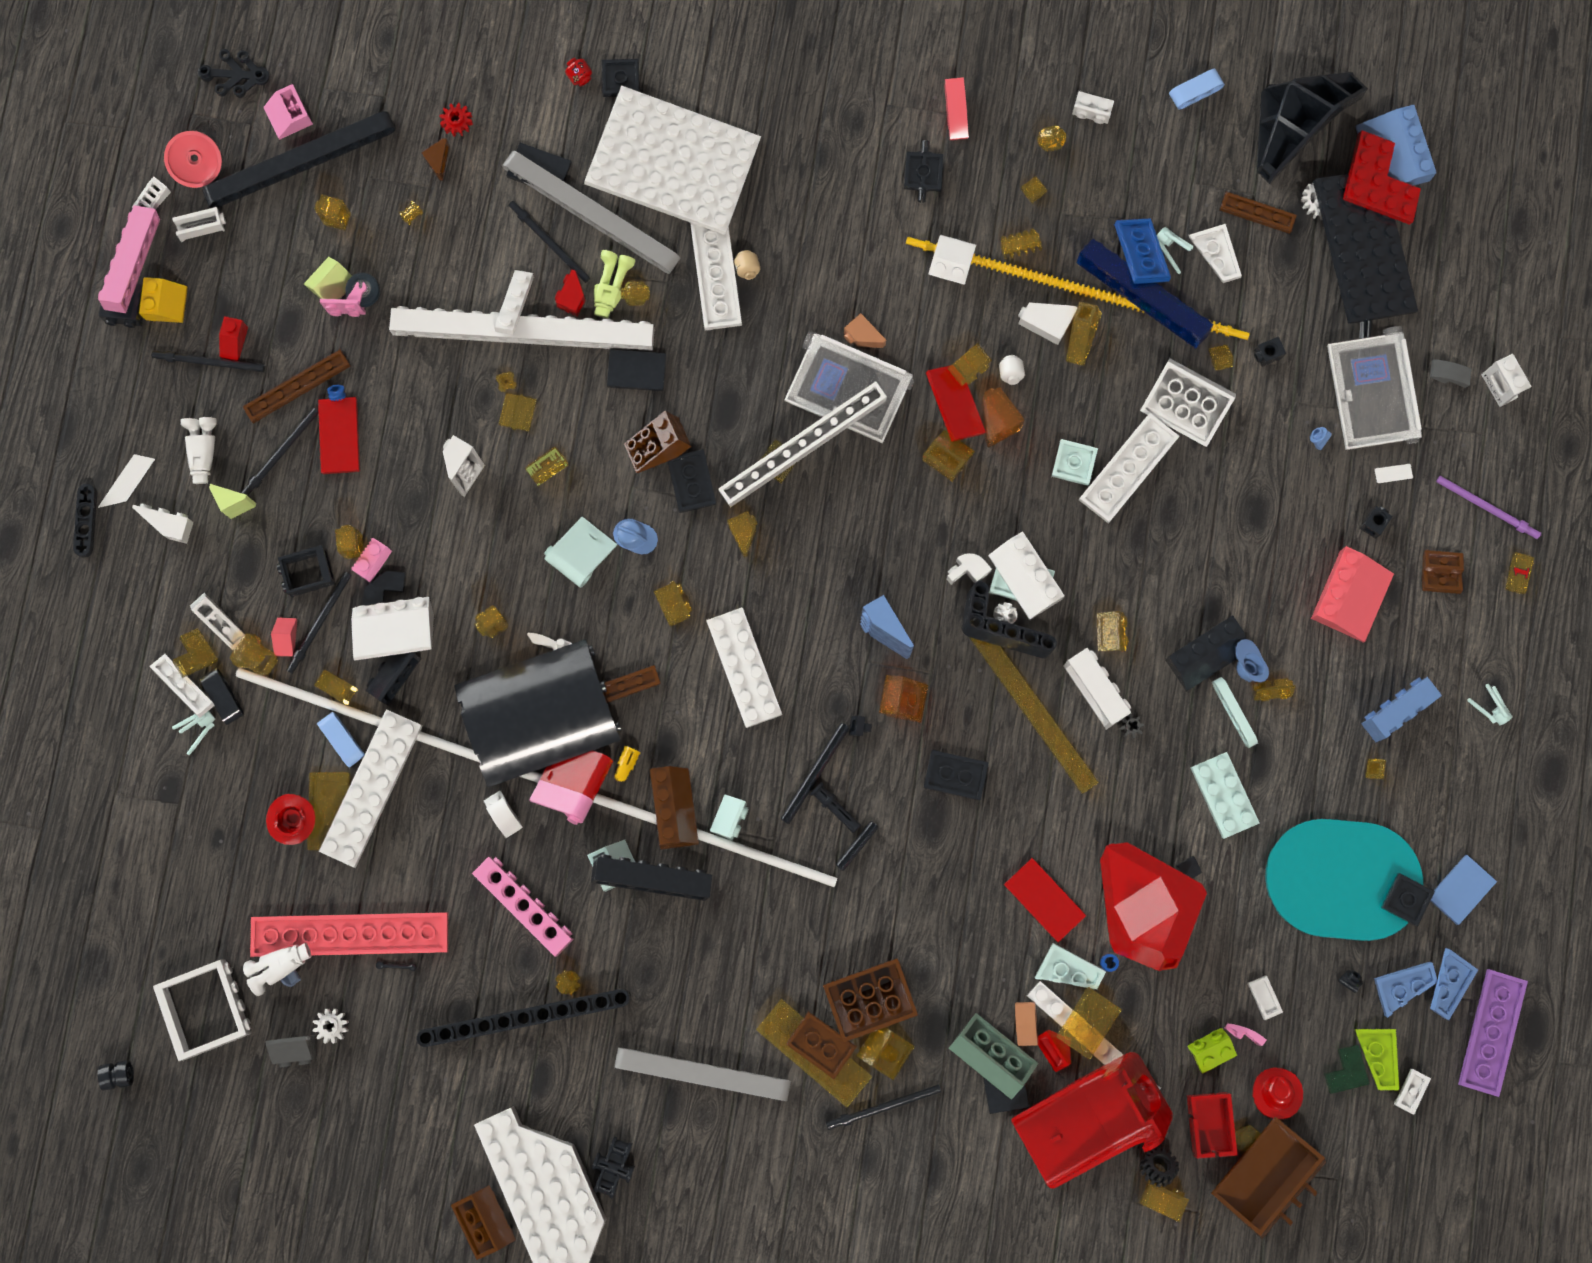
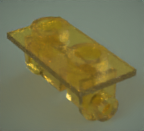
M1288 678L1274 680V686H1271L1270 680L1256 682L1253 684V691H1256L1254 700L1287 699L1293 696L1295 685Z

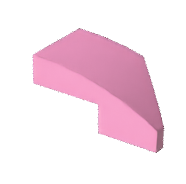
M1229 1023L1224 1027L1237 1039H1241L1245 1034L1259 1046H1263L1266 1042L1264 1037L1248 1028Z

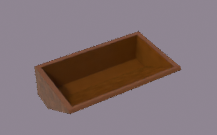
M1274 1117L1211 1194L1257 1236L1263 1239L1280 1218L1290 1226L1292 1225V1220L1284 1213L1292 1203L1299 1209L1302 1207L1303 1204L1296 1198L1304 1189L1313 1196L1317 1195V1191L1309 1183L1325 1165L1326 1159L1277 1117Z

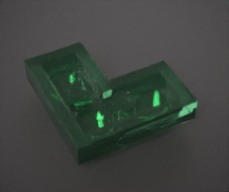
M1359 1045L1338 1049L1343 1069L1324 1073L1329 1093L1332 1094L1369 1085Z

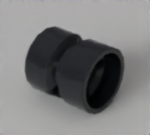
M129 1060L117 1062L115 1066L113 1063L98 1067V1083L102 1091L115 1089L116 1086L122 1088L133 1085L134 1070Z

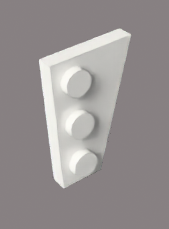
M1226 224L1189 235L1193 244L1223 283L1241 278L1242 275Z

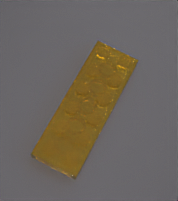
M781 999L756 1030L845 1107H848L872 1076L853 1059L849 1058L836 1078L833 1079L787 1046V1041L799 1026L803 1017Z

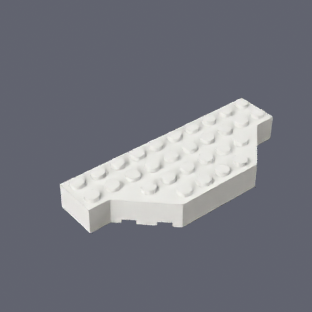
M514 1106L475 1124L474 1126L532 1262L590 1263L606 1217L575 1145L522 1125Z

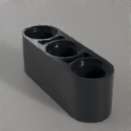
M218 668L200 677L204 689L226 725L244 716L240 704Z

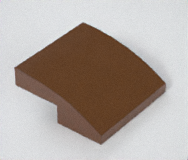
M1425 550L1422 565V591L1461 594L1463 591L1462 573L1464 571L1463 553Z

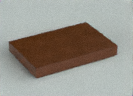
M809 1011L786 1043L787 1046L833 1079L836 1078L857 1048L850 1041L843 1043L838 1032Z

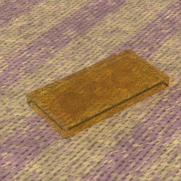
M310 772L309 802L315 810L316 818L314 829L307 839V850H320L349 789V772Z

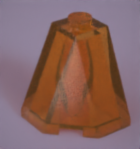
M1000 387L997 389L991 388L984 393L982 408L986 431L985 436L986 445L990 448L1020 431L1025 420Z

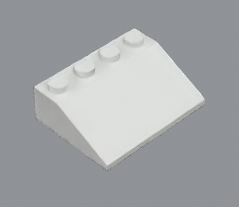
M1169 358L1140 411L1147 415L1151 413L1163 424L1207 447L1233 403L1236 394Z
M417 597L410 600H398L369 606L362 605L353 608L352 640L354 660L432 649L434 614L430 598Z

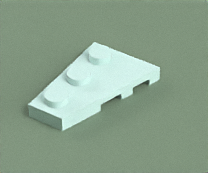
M1052 943L1035 979L1097 989L1106 971Z

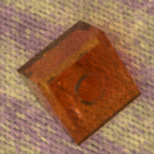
M886 675L879 713L893 718L921 723L928 685L904 676Z

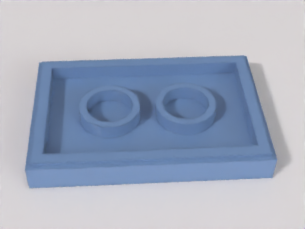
M1465 855L1435 888L1431 902L1456 925H1459L1497 881L1468 855Z

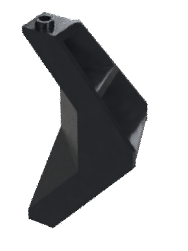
M1353 72L1301 77L1281 84H1269L1261 92L1256 172L1271 184L1317 133L1341 111L1362 99L1368 88L1354 76Z

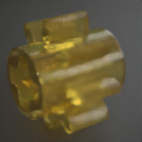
M564 970L555 979L558 982L556 988L562 994L572 995L580 987V984L577 983L580 977L574 971Z

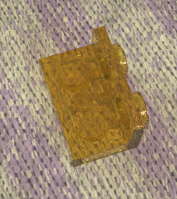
M673 580L671 584L654 591L670 627L690 618L689 612L692 609L688 601L684 602L681 597L684 592L680 584L676 585Z
M1119 611L1097 613L1099 652H1126V647L1128 646V637L1125 635L1127 618L1123 613Z

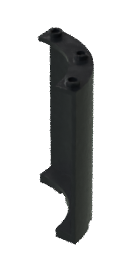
M586 639L454 685L458 703L461 704L463 710L461 715L474 754L477 755L481 764L479 767L488 787L620 741L619 733L622 731L619 722H614L604 692H607L604 681L600 682L593 661V656H596L592 645L588 646Z

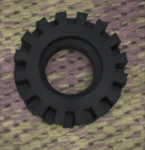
M1156 1147L1148 1151L1140 1162L1141 1165L1139 1167L1142 1170V1176L1146 1175L1144 1179L1146 1181L1151 1180V1185L1156 1183V1187L1170 1185L1179 1172V1162H1175L1176 1156L1171 1157L1172 1152L1168 1151L1166 1153V1148L1160 1150V1147ZM1153 1162L1161 1164L1166 1172L1158 1170Z

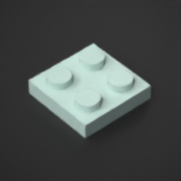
M1061 439L1052 477L1088 486L1098 448Z

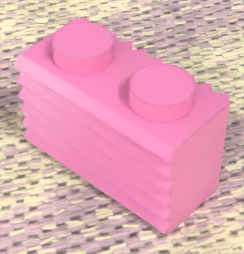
M374 538L371 539L365 551H362L363 554H360L361 557L358 558L356 564L352 567L356 574L370 583L392 552L387 546Z

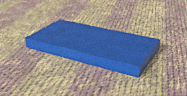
M1151 219L1117 220L1114 226L1134 284L1169 282L1171 275Z

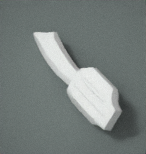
M527 633L532 643L543 645L553 650L572 644L563 639H558L556 642L540 634Z

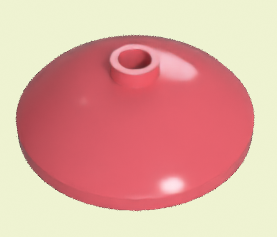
M184 131L175 135L168 142L164 152V162L168 173L175 181L187 187L198 188L206 186L218 176L221 170L222 157L217 144L209 136L198 131ZM197 155L198 160L193 161L191 156Z

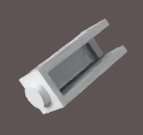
M217 207L172 218L178 229L176 235L181 242L186 239L222 230L225 231L223 225L226 224L225 216L219 212Z

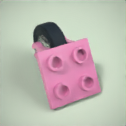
M358 273L353 275L346 283V300L320 299V303L332 316L348 314L352 317H359L360 314H366L364 307H369L378 300L380 286L377 280L370 274Z

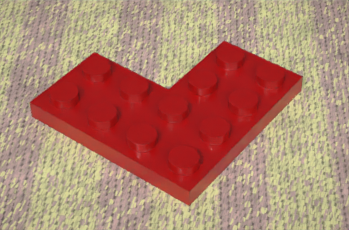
M1361 130L1358 133L1343 200L1410 225L1414 221L1421 189L1388 176L1395 146L1394 142Z

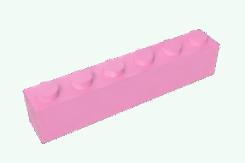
M134 205L132 211L129 212L127 225L122 230L121 241L116 246L115 257L110 262L109 273L105 276L103 289L98 295V300L104 310L120 313L127 312L160 222L156 209Z

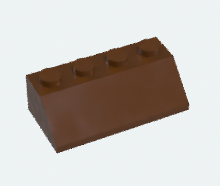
M673 766L651 768L650 777L660 850L698 845L699 840L689 768Z

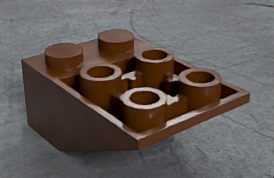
M667 411L661 413L624 443L636 473L677 458L691 447L680 419Z

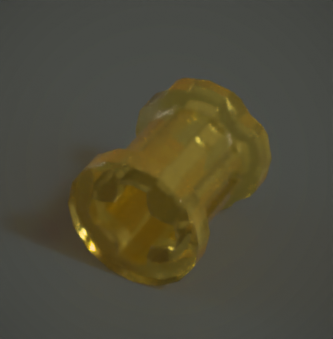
M411 201L410 205L404 211H399L398 214L410 226L412 224L411 221L418 215H422L423 212L414 201Z

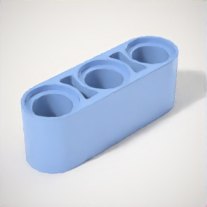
M1214 68L1173 88L1169 95L1177 109L1180 110L1219 91L1225 84Z
M334 712L317 723L349 768L364 757V752Z

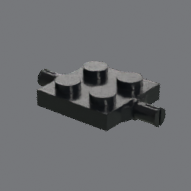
M925 140L922 141L921 151L906 152L904 189L919 191L918 202L920 203L921 198L922 203L926 202V192H941L943 154L930 152V141L926 140V147Z

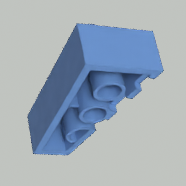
M1420 677L1410 683L1412 687L1407 691L1405 688L1395 694L1397 698L1392 702L1387 700L1380 705L1381 710L1377 713L1372 711L1364 717L1366 721L1362 725L1375 742L1389 737L1390 733L1403 726V722L1409 721L1418 714V711L1424 710L1442 696L1428 677L1422 680Z

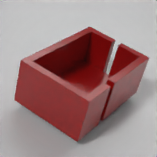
M1223 1092L1187 1095L1188 1113L1193 1115V1117L1189 1118L1193 1157L1236 1156L1237 1146L1231 1094Z

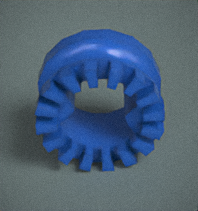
M330 386L327 389L329 400L336 401L337 399L339 401L338 399H344L346 396L344 386Z
M1106 954L1100 960L1101 967L1108 972L1115 971L1119 966V960L1113 954ZM1108 957H1112V962L1115 963L1111 969L1107 968V964L1104 963Z

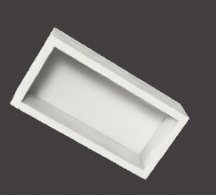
M1086 648L1069 659L1063 666L1107 730L1131 713L1129 710L1131 706L1126 699H1122L1118 694L1120 690L1114 682L1111 683L1108 679L1109 674L1103 666H1099L1096 654Z

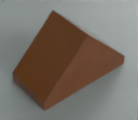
M442 138L421 152L424 160L439 180H443L450 147L445 138Z

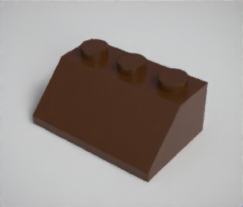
M490 1185L451 1205L476 1260L492 1254L516 1240Z

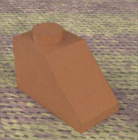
M861 313L844 328V338L848 343H853L856 347L883 348L886 346V339Z

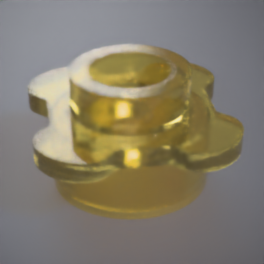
M509 371L496 376V381L499 383V391L505 392L507 389L516 388L517 384L514 382L513 372Z

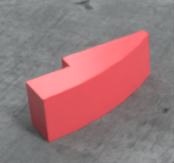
M964 77L945 79L944 88L950 140L968 139Z

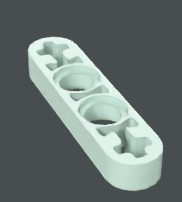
M1222 677L1212 681L1219 699L1244 744L1248 748L1258 744L1252 728L1226 681Z

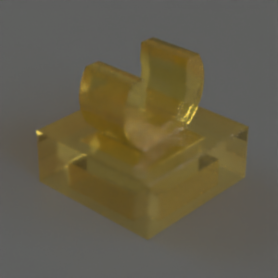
M1036 176L1021 186L1022 192L1031 203L1047 193V189Z

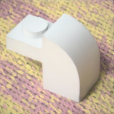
M964 554L956 560L959 567L955 565L948 571L947 580L952 585L966 573L975 583L986 577L992 569L980 556Z
M501 791L484 800L487 811L506 838L523 828Z

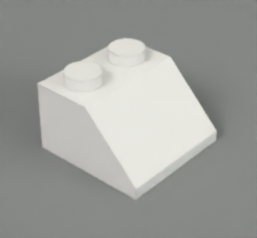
M940 235L929 275L965 285L976 245Z

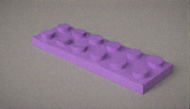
M1487 969L1458 1085L1496 1097L1500 1096L1528 981Z

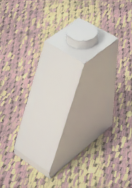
M1029 303L1026 308L1023 307L1018 315L1020 318L1019 325L1058 345L1078 308L1068 305Z

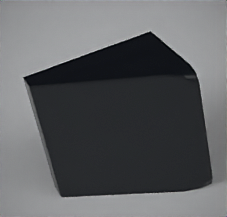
M1194 855L1175 866L1178 871L1192 879L1202 873Z

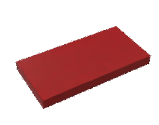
M960 364L928 370L926 375L951 441L983 435L986 431Z
M356 397L338 399L339 401L337 399L336 401L329 399L318 400L322 474L360 472Z
M1033 858L1004 884L1057 943L1086 917L1082 910Z

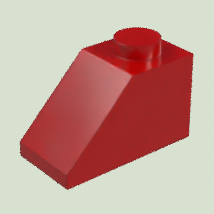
M224 316L219 333L221 359L239 361L248 326L243 320Z

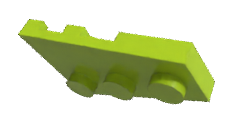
M1354 1029L1377 1089L1399 1090L1396 1029Z

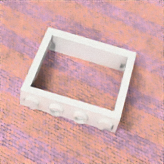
M218 960L153 986L178 1061L189 1059L251 1034L250 1020L244 1014L245 1005L242 999L239 1000L237 994L239 988L236 981H233L231 977L232 968H230L226 960ZM217 969L238 1031L189 1050L168 987Z

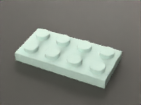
M1227 752L1191 767L1192 773L1223 839L1259 824L1258 818Z

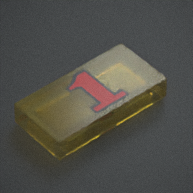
M1517 552L1513 554L1505 590L1523 595L1526 594L1534 557Z

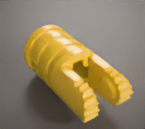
M624 746V750L617 762L618 767L614 775L615 780L619 782L626 780L630 771L634 769V765L640 755L639 751Z

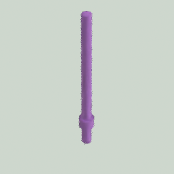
M1439 476L1436 480L1440 485L1513 525L1517 531L1525 532L1535 539L1540 537L1541 532L1528 526L1529 523L1512 517L1442 476Z

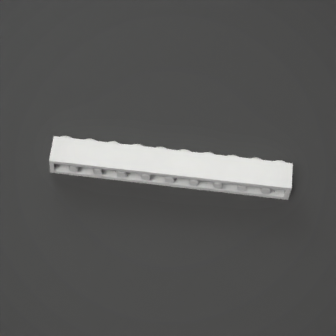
M874 382L719 488L721 495L728 505L732 507L887 401V396L878 383Z

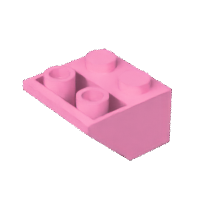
M293 84L276 91L264 106L279 140L313 124Z

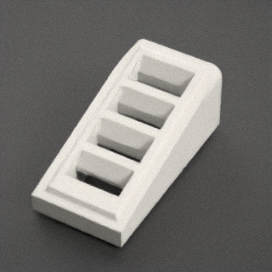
M153 177L134 205L141 206L143 204L147 208L157 209L171 191ZM151 193H153L154 195H156V197L153 198L152 196H150ZM149 199L152 203L149 205L145 200Z

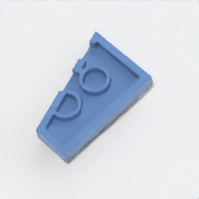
M1445 948L1430 1009L1442 1018L1449 1020L1478 969L1447 948Z
M1432 962L1374 978L1384 1016L1388 1018L1393 1014L1392 1012L1399 1007H1403L1413 997L1419 996L1437 983Z

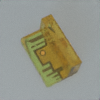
M554 447L525 467V470L536 485L540 486L567 467L568 462L558 449Z

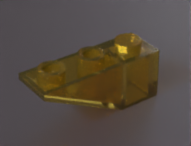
M1079 302L1073 319L1066 362L1084 366L1102 315L1097 305Z

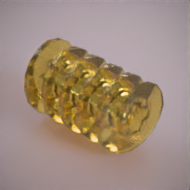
M1034 228L1030 229L1029 232L1024 230L1022 235L1020 232H1017L1015 237L1013 234H1009L1008 239L1006 236L1001 237V251L1005 260L1007 254L1013 258L1014 252L1021 256V250L1028 254V248L1033 253L1036 246L1040 251L1042 250L1040 236Z

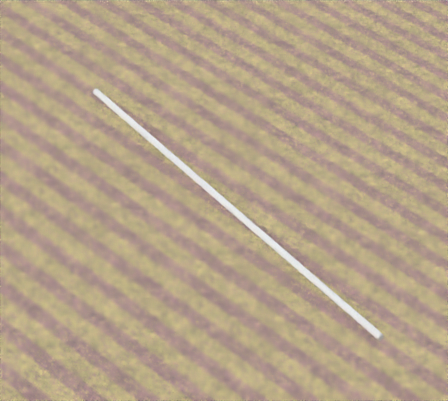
M239 668L236 672V677L375 726H379L382 720L381 717L242 668ZM421 731L416 739L417 741L479 762L474 751L464 746ZM533 771L519 777L538 783L542 774ZM597 794L593 803L657 825L654 813ZM697 829L698 840L835 887L836 877Z

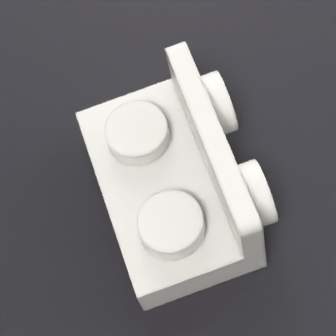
M1079 91L1072 114L1081 119L1088 118L1099 124H1108L1114 101Z

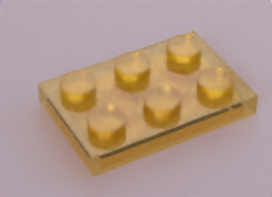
M1087 987L1056 1035V1038L1090 1060L1122 1009L1090 987Z

